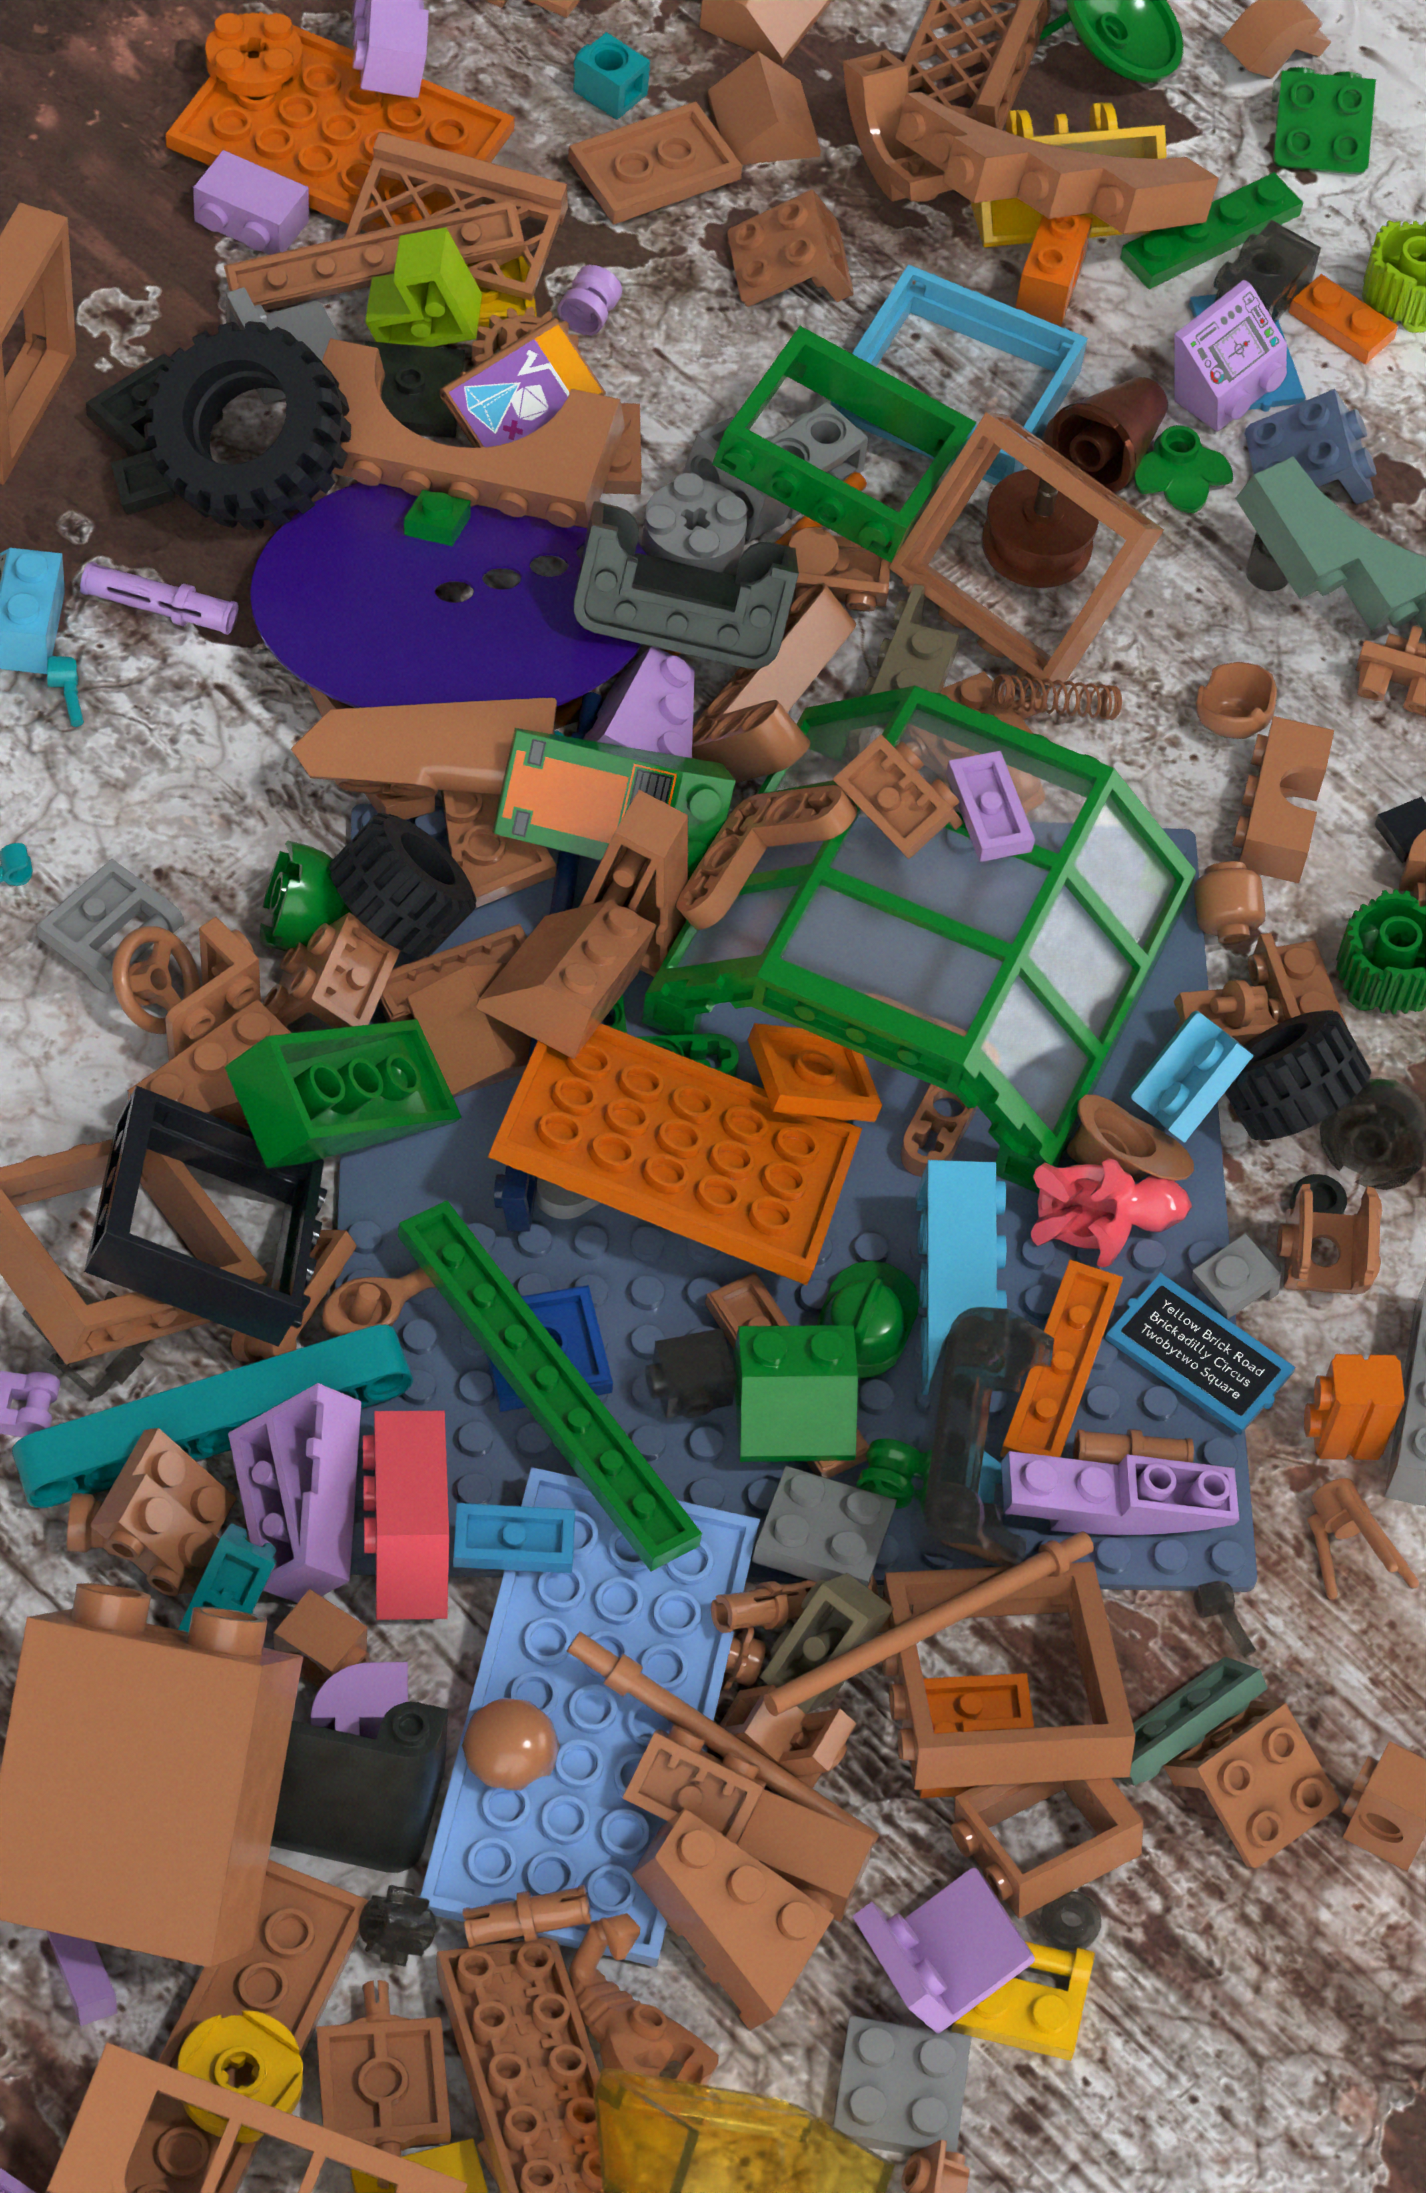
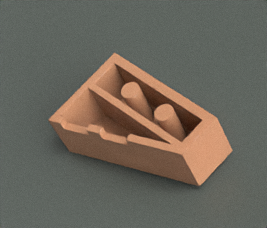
M638 790L617 827L579 906L582 907L609 900L621 907L633 910L638 916L656 924L640 967L641 971L653 977L657 974L687 920L676 908V903L688 882V815Z
M257 999L136 1085L242 1128H249L224 1066L266 1036L289 1034L291 1032ZM134 1085L132 1088L128 1090V1100L132 1095L136 1085Z
M686 1808L661 1826L631 1874L679 1937L683 1934L706 1966L702 1969L714 1984L719 1982L740 2009L741 2013L738 2016L749 2031L776 2015L835 1916Z

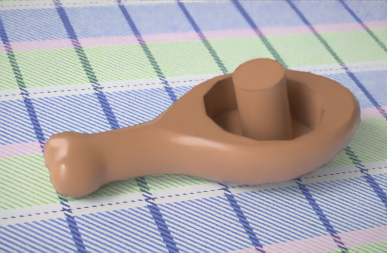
M420 1266L415 1271L400 1278H355L339 1286L328 1297L322 1313L324 1328L328 1334L335 1338L370 1326H392L398 1319L406 1301L423 1290L436 1288V1286Z

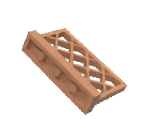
M931 0L903 62L907 65L909 92L923 86L929 94L927 96L942 105L980 123L1002 130L1007 114L1011 111L1039 45L1041 33L1050 19V0H969L954 7H951L946 0ZM1000 2L1016 4L1014 8L1000 14H996L990 7ZM978 11L986 18L968 27L961 19ZM949 23L957 30L939 39L932 32ZM996 30L1001 36V39L983 46L977 39ZM965 42L973 50L956 58H953L947 51ZM936 54L943 62L927 70H923L918 64L920 61ZM980 62L988 69L971 78L963 71V69ZM951 74L959 82L942 90H939L933 83ZM969 94L974 101L971 108L953 106L949 103V101Z
M379 132L373 147L374 158L344 238L358 235L363 224L382 216L388 228L396 226L389 212L412 201L422 217L421 220L471 209L481 204L488 205L514 199L519 221L528 217L546 221L543 233L525 241L526 251L484 260L468 267L478 286L532 301L559 224L562 225L568 209L567 184ZM380 176L400 180L406 192L383 202L376 191ZM434 191L448 194L453 205L432 215H429L420 199ZM373 200L376 206L369 208L371 201ZM537 249L533 258L530 251ZM519 256H523L530 270L524 283L506 278L499 266Z

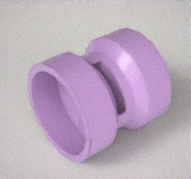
M597 265L582 267L572 281V289L564 294L558 304L557 312L560 319L567 321L569 328L574 332L582 335L597 334L608 319V311L616 306L622 296L620 281L613 273Z

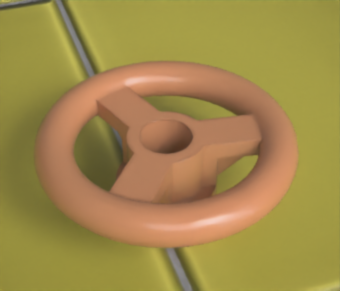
M144 926L130 932L117 948L112 966L114 991L121 1008L133 1023L147 1032L166 1034L165 1018L154 1017L148 1014L142 1007L156 1003L168 1012L182 1001L171 986L172 979L168 971L170 955L174 956L182 973L184 986L182 1000L200 988L199 973L191 952L175 934L161 927ZM148 942L154 943L153 951L146 961L130 964L133 953L140 945Z

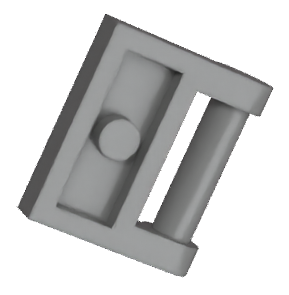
M110 859L37 924V934L39 939L85 972L98 989L103 992H109L114 988L112 966L117 948L106 958L99 954L97 950L141 910L150 918L140 927L157 926L172 933L184 924V917L173 903L114 859ZM148 942L140 945L133 953L130 964L154 943Z

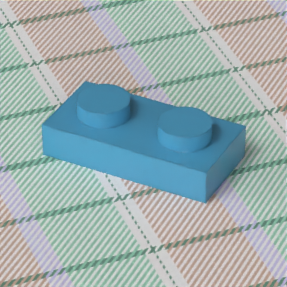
M457 1503L453 1567L572 1573L575 1509Z

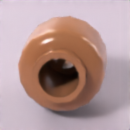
M1227 861L1208 866L1204 869L1205 875L1201 876L1194 883V899L1199 929L1206 934L1218 936V941L1222 944H1236L1250 939V932L1259 928L1266 918L1261 877L1254 871L1247 869L1246 864L1243 862Z

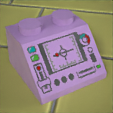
M1246 280L1241 281L1174 334V401L1217 432L1233 419L1241 418L1250 406L1264 394L1275 391L1282 384L1287 373V343L1253 286Z

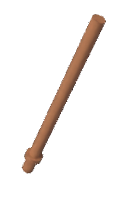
M1081 1531L1059 1543L1055 1540L1048 1541L1039 1547L1038 1554L765 1694L764 1703L766 1708L773 1716H777L1049 1574L1053 1577H1058L1068 1572L1070 1563L1093 1552L1094 1546L1090 1536L1086 1532Z

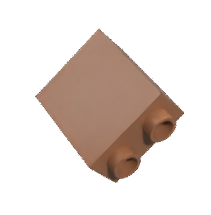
M79 1583L76 1585L72 1609L29 1616L26 1619L0 1771V1920L211 1968L253 1950L303 1656L263 1648L267 1619L257 1615L229 1609L195 1607L192 1611L189 1632L147 1624L151 1596L147 1593L112 1585Z

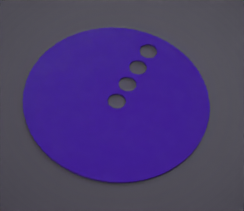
M360 482L352 484L315 501V506L303 514L300 511L294 515L290 522L285 523L266 544L257 560L252 576L250 591L252 614L257 630L268 649L284 667L307 685L330 698L355 708L532 698H555L557 706L605 683L619 672L642 646L640 643L593 633L584 629L576 619L574 614V596L582 560L578 557L577 551L585 544L587 528L579 526L559 527L546 519L528 515L512 517L504 514L499 509L476 504L471 507V517L454 545L449 546L404 535V518L418 496L409 494L402 488L384 484L369 486ZM638 542L635 553L647 555ZM541 556H556L563 559L568 564V568L564 573L557 576H542L533 572L530 564L534 559ZM504 568L519 574L521 581L510 589H494L484 583L483 576L491 570ZM457 581L469 585L474 593L465 601L447 602L437 597L435 590L443 583Z

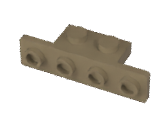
M914 584L908 601L899 600L892 623V629L896 631L892 639L884 638L877 659V668H880L877 678L868 677L862 696L914 685L932 693L942 692L959 648V635L920 625L923 618L925 586ZM878 730L852 735L850 747H853L852 760L874 741Z

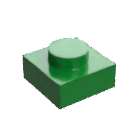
M422 490L404 518V535L453 546L471 517V501L449 496L442 492Z

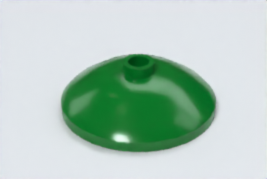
M1067 0L1070 21L1079 39L1092 56L1113 73L1133 81L1156 83L1166 79L1180 65L1183 56V37L1177 18L1167 0Z

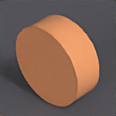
M808 527L798 531L791 538L788 546L796 548L799 573L830 576L838 563L839 547L835 538L828 531L818 527Z

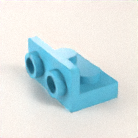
M1193 1011L1130 1090L1129 1096L1134 1102L1152 1114L1168 1131L1185 1143L1254 1055L1202 1013Z

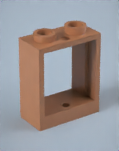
M1111 1778L975 1786L955 1796L954 1824L951 1825V1833L960 1852L965 1857L973 1856L981 1866L983 1876L1000 1902L1005 1900L1016 1916L1021 1918L1139 1857L1142 1853L1144 1821ZM1064 1790L1098 1836L1022 1874L989 1828Z

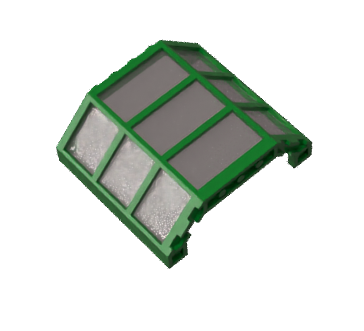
M916 685L807 707L799 718L797 725L811 741L808 750L788 768L769 774L757 794L837 785L833 778L880 734L894 748L903 741L924 763V766L918 771L929 784L939 778L952 793L953 791L946 775L949 760L1001 751L1035 838L1032 852L979 862L965 823L957 830L948 823L908 860L854 803L857 807V815L854 821L843 833L835 838L825 841L767 847L730 909L716 924L709 928L698 930L686 920L645 994L642 1023L670 1035L697 1034L701 1026L702 1014L710 1013L715 1004L730 1002L735 1009L753 1007L957 1095L968 1109L975 1108L977 1105L991 1121L992 1124L988 1133L1000 1145L995 1161L996 1176L1039 1194L1040 1188L1037 1187L1033 1178L1035 1170L1044 1163L1054 1167L1058 1166L1080 1121L1077 1112L1078 1101L1085 1095L1093 1094L1186 905L1196 870L1115 768L1101 763L1090 755L1079 754L1051 742L1042 735L1031 734L1002 722L994 715L978 712L952 701L941 693H932ZM957 805L953 809L964 822L960 809Z

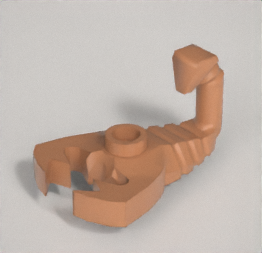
M628 1913L601 1918L591 1923L573 1957L569 1972L570 1983L583 2023L590 2028L589 2032L600 2044L601 2060L608 2077L620 2097L624 2100L649 2106L666 2105L675 2086L657 2079L661 2071L671 2061H678L683 2064V2067L675 2081L693 2082L692 2097L702 2092L718 2065L719 2055L696 2035L666 2016L658 2008L648 2004H641L640 2001L634 2000L628 1992L621 1991L618 1985L606 1980L605 1976L596 1967L607 1946H609L610 1953L616 1961L625 1959L640 1935V1927Z

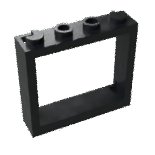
M136 1085L115 1124L84 1272L279 1347L290 1327L298 1329L301 1326L303 1313L311 1301V1297L305 1295L304 1290L309 1285L316 1267V1259L310 1257V1253L317 1243L322 1228V1222L315 1218L322 1208L327 1194V1189L320 1187L324 1160L319 1159L303 1164L267 1169L250 1130ZM146 1149L179 1160L187 1165L285 1203L271 1288L130 1233Z

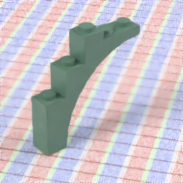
M1294 456L1251 477L1235 499L1299 599L1316 591H1319L1321 596H1324L1343 586L1371 631L1389 622L1396 628L1415 618L1426 635V556L1413 553L1380 538L1347 516L1317 488Z

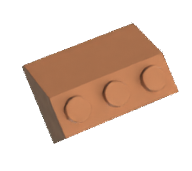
M702 0L699 28L753 53L759 51L773 62L782 65L832 0Z
M609 900L546 915L480 997L476 1009L574 1059L638 974L656 924L638 916L633 910L621 907Z

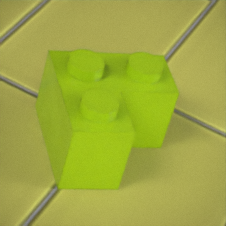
M447 227L400 235L394 274L372 277L365 323L376 342L435 347L476 339L482 293Z

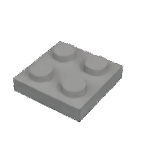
M786 1466L756 1543L752 1562L815 1582L821 1579L828 1581L849 1573L868 1588L894 1514L897 1500Z
M850 2015L846 2029L830 2141L911 2155L943 2139L947 2141L946 2152H957L972 2036L944 2031L937 2034L932 2029Z

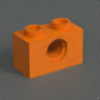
M1080 214L1051 219L1044 215L1042 216L1021 274L1016 309L1023 310L1057 326H1062L1086 257L1093 218Z

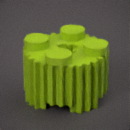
M1389 220L1386 226H1381L1380 231L1375 236L1363 279V301L1377 312H1383V316L1386 318H1393L1394 323L1401 321L1403 327L1409 332H1426V222L1423 225H1419L1417 221H1414L1413 224L1404 221L1402 226H1400L1401 221L1392 222Z

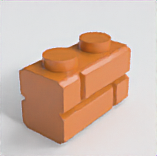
M1335 1354L1326 1376H1316L1314 1403H1307L1305 1406L1304 1431L1306 1437L1314 1438L1315 1454L1320 1459L1345 1460L1347 1455H1351L1354 1460H1379L1381 1455H1383L1405 1402L1401 1361L1398 1360L1397 1356L1370 1354L1368 1359H1364L1361 1354Z

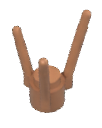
M1341 1478L1333 1480L1314 1492L1311 1501L1316 1513L1309 1516L1307 1522L1315 1536L1326 1595L1329 1599H1335L1338 1596L1328 1533H1334L1338 1539H1346L1361 1532L1387 1571L1390 1573L1397 1571L1410 1588H1417L1419 1586V1580L1373 1518L1365 1500H1362L1351 1479Z

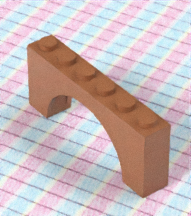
M330 338L322 362L339 382L338 389L346 396L350 411L344 417L351 424V440L348 443L341 442V447L348 454L343 469L334 467L333 474L351 477L369 486L384 484L402 488L407 493L419 496L422 490L442 492L449 496L471 501V507L477 504L499 509L504 514L512 517L528 515L542 518L559 527L579 526L588 528L593 502L600 501L625 428L620 399L571 389L567 400L556 415L538 430L523 438L490 447L467 448L449 446L431 441L412 432L402 425L386 408L381 399L385 373L378 348Z

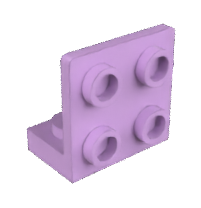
M976 1868L969 1869L906 1918H903L899 1913L890 1918L873 1902H870L852 1916L907 2008L937 2034L941 2033L1033 1964L1035 1960L1033 1953L983 1874Z

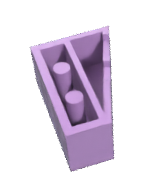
M319 1383L228 1433L250 1543L263 1547L264 1543H271L276 1548L273 1559L277 1560L263 1591L296 1603L301 1600L309 1589L323 1596L350 1581L361 1401Z

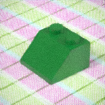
M854 1325L738 1326L733 1355V1375L739 1462L855 1461L858 1370Z

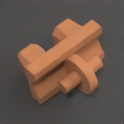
M1413 625L1409 639L1389 633L1385 646L1364 640L1356 666V671L1360 672L1357 689L1359 696L1374 701H1383L1389 682L1392 681L1409 687L1403 708L1409 712L1426 716V644L1419 642L1423 630L1422 627Z
M1230 980L1223 989L1181 992L1174 1000L1180 1017L1175 1026L1176 1032L1193 1011L1202 1013L1242 1046L1269 1028L1279 1024L1270 1013L1265 986L1250 987L1244 980Z

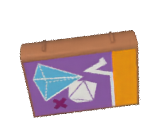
M557 318L550 319L534 330H528L525 336L467 372L462 371L459 377L439 389L441 399L473 448L502 445L535 432L556 415L567 400L571 389L599 395L606 394Z

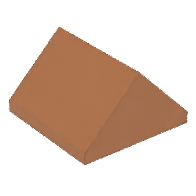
M759 51L708 89L707 98L716 130L741 165L820 157L821 149L801 81Z
M507 963L467 965L406 998L413 1020H418L453 1098L522 1075L526 1069L531 1037L476 1009L480 997Z

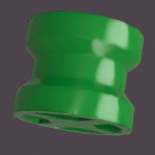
M881 1438L872 1441L866 1453V1459L869 1463L868 1468L862 1470L859 1474L856 1488L897 1500L895 1509L908 1507L915 1493L912 1480L921 1474L925 1463L924 1457L917 1449L899 1440Z

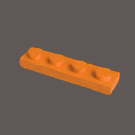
M1071 1259L1069 1260L1004 1440L1000 1457L1004 1458L1009 1451L1061 1458L1115 1305L1123 1277Z

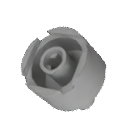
M694 473L679 474L675 477L674 482L660 488L649 499L644 514L642 548L648 556L736 576L739 560L744 552L747 506L741 498L720 484L702 480L699 475Z

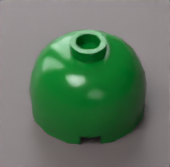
M289 840L285 843L288 853L280 851L276 858L263 903V908L270 909V914L273 915L272 927L260 923L261 944L283 951L296 948L299 942L307 947L312 935L323 923L331 925L347 913L352 914L332 881L329 868L333 859L319 849Z

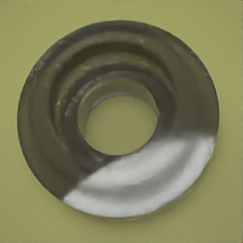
M1071 1891L1044 1905L1040 1915V1927L1044 1937L1055 1948L1076 1952L1077 1947L1086 1949L1096 1940L1101 1929V1915L1098 1907L1089 1897L1082 1893ZM1065 1912L1075 1913L1081 1918L1082 1923L1078 1926H1069L1063 1922L1061 1914Z

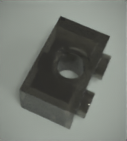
M1271 220L1259 235L1252 233L1246 239L1240 250L1239 257L1233 264L1227 261L1221 267L1213 283V287L1218 289L1215 302L1241 281L1246 280L1253 286L1272 320L1276 323L1290 307L1292 299L1312 282L1321 247Z

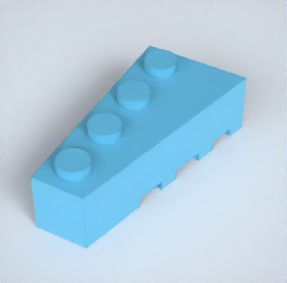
M928 1160L916 1191V1211H921L920 1229L917 1231V1254H927V1263L922 1262L918 1284L920 1307L927 1308V1317H922L920 1326L922 1395L990 1397L997 1384V1380H1005L1007 1348L1006 1345H997V1324H1005L1007 1295L1006 1290H997V1269H1005L1007 1247L1006 1236L997 1235L996 1215H1004L1006 1183L1005 1181H996V1162Z

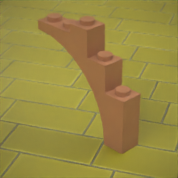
M922 92L906 93L895 136L901 143L945 172L943 183L973 203L1017 197L1048 219L1092 213L1122 234L1206 222L1219 177L1187 157L1149 159L1108 156L1052 146L1013 135L958 113Z

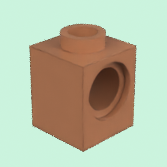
M311 1589L306 1592L273 1632L274 1650L303 1656L300 1676L319 1689L338 1671L355 1664L367 1663L370 1654L367 1652V1626Z

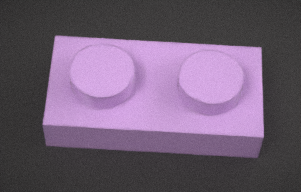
M1001 751L949 760L946 775L953 794L960 801L958 807L979 862L1032 852L1035 838Z

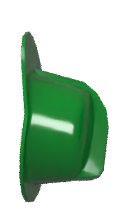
M877 1261L854 1263L842 1270L832 1283L817 1320V1325H854L858 1378L865 1379L883 1374L893 1367L901 1356L918 1313L919 1296L915 1284L903 1271L888 1263Z

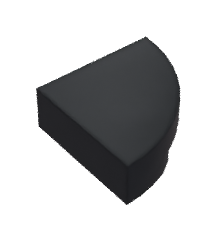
M1422 796L1378 814L1375 822V827L1402 864L1406 862L1416 837L1426 829V803Z

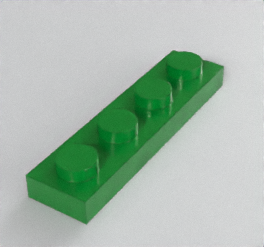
M1273 172L1213 201L1207 221L1204 223L1156 229L1124 244L1120 259L1150 290L1299 217L1304 202Z

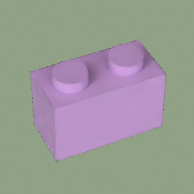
M225 150L219 154L193 187L194 222L203 225L210 231L224 234L246 244L251 249L262 251L269 255L286 251L309 222V187Z

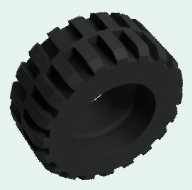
M248 321L245 324V330H242L235 322L221 324L218 326V334L211 336L205 330L192 337L194 345L186 351L179 347L169 357L174 362L167 372L162 369L159 370L153 382L158 388L157 395L147 397L144 411L153 420V422L146 423L144 426L145 442L153 448L149 456L155 469L164 476L163 480L185 502L205 518L211 517L218 524L230 528L235 527L239 522L246 530L262 529L264 527V520L267 519L275 526L290 522L289 513L297 508L304 514L314 507L315 503L311 498L319 490L327 494L334 485L335 481L330 476L334 467L343 469L348 454L341 447V442L348 443L351 440V424L344 417L350 411L347 399L338 389L339 382L332 372L303 341H297L290 332L280 327L270 330L262 322ZM259 388L281 390L286 397V418L278 438L271 447L260 456L244 463L232 465L216 463L211 456L210 436L214 422L222 409L235 397L250 390Z

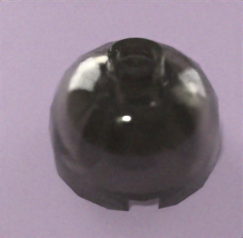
M1370 1078L1361 1091L1347 1105L1323 1120L1319 1127L1321 1146L1330 1163L1339 1172L1345 1166L1363 1175V1177L1355 1182L1364 1187L1369 1186L1375 1189L1388 1190L1404 1186L1412 1180L1415 1173L1423 1167L1426 1161V1103L1413 1088L1396 1079Z

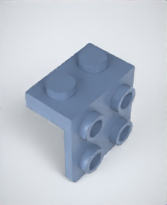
M1335 389L1247 426L1245 437L1254 474L1294 456L1317 487L1339 479L1356 505L1375 497L1370 477L1376 475V468L1366 447L1363 448L1361 439L1367 437L1365 424L1358 410L1353 409L1349 411Z

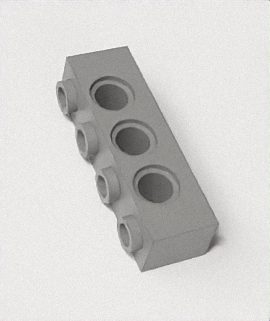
M1425 1278L1414 1308L1403 1377L1405 1402L1396 1421L1385 1490L1386 1498L1426 1506Z

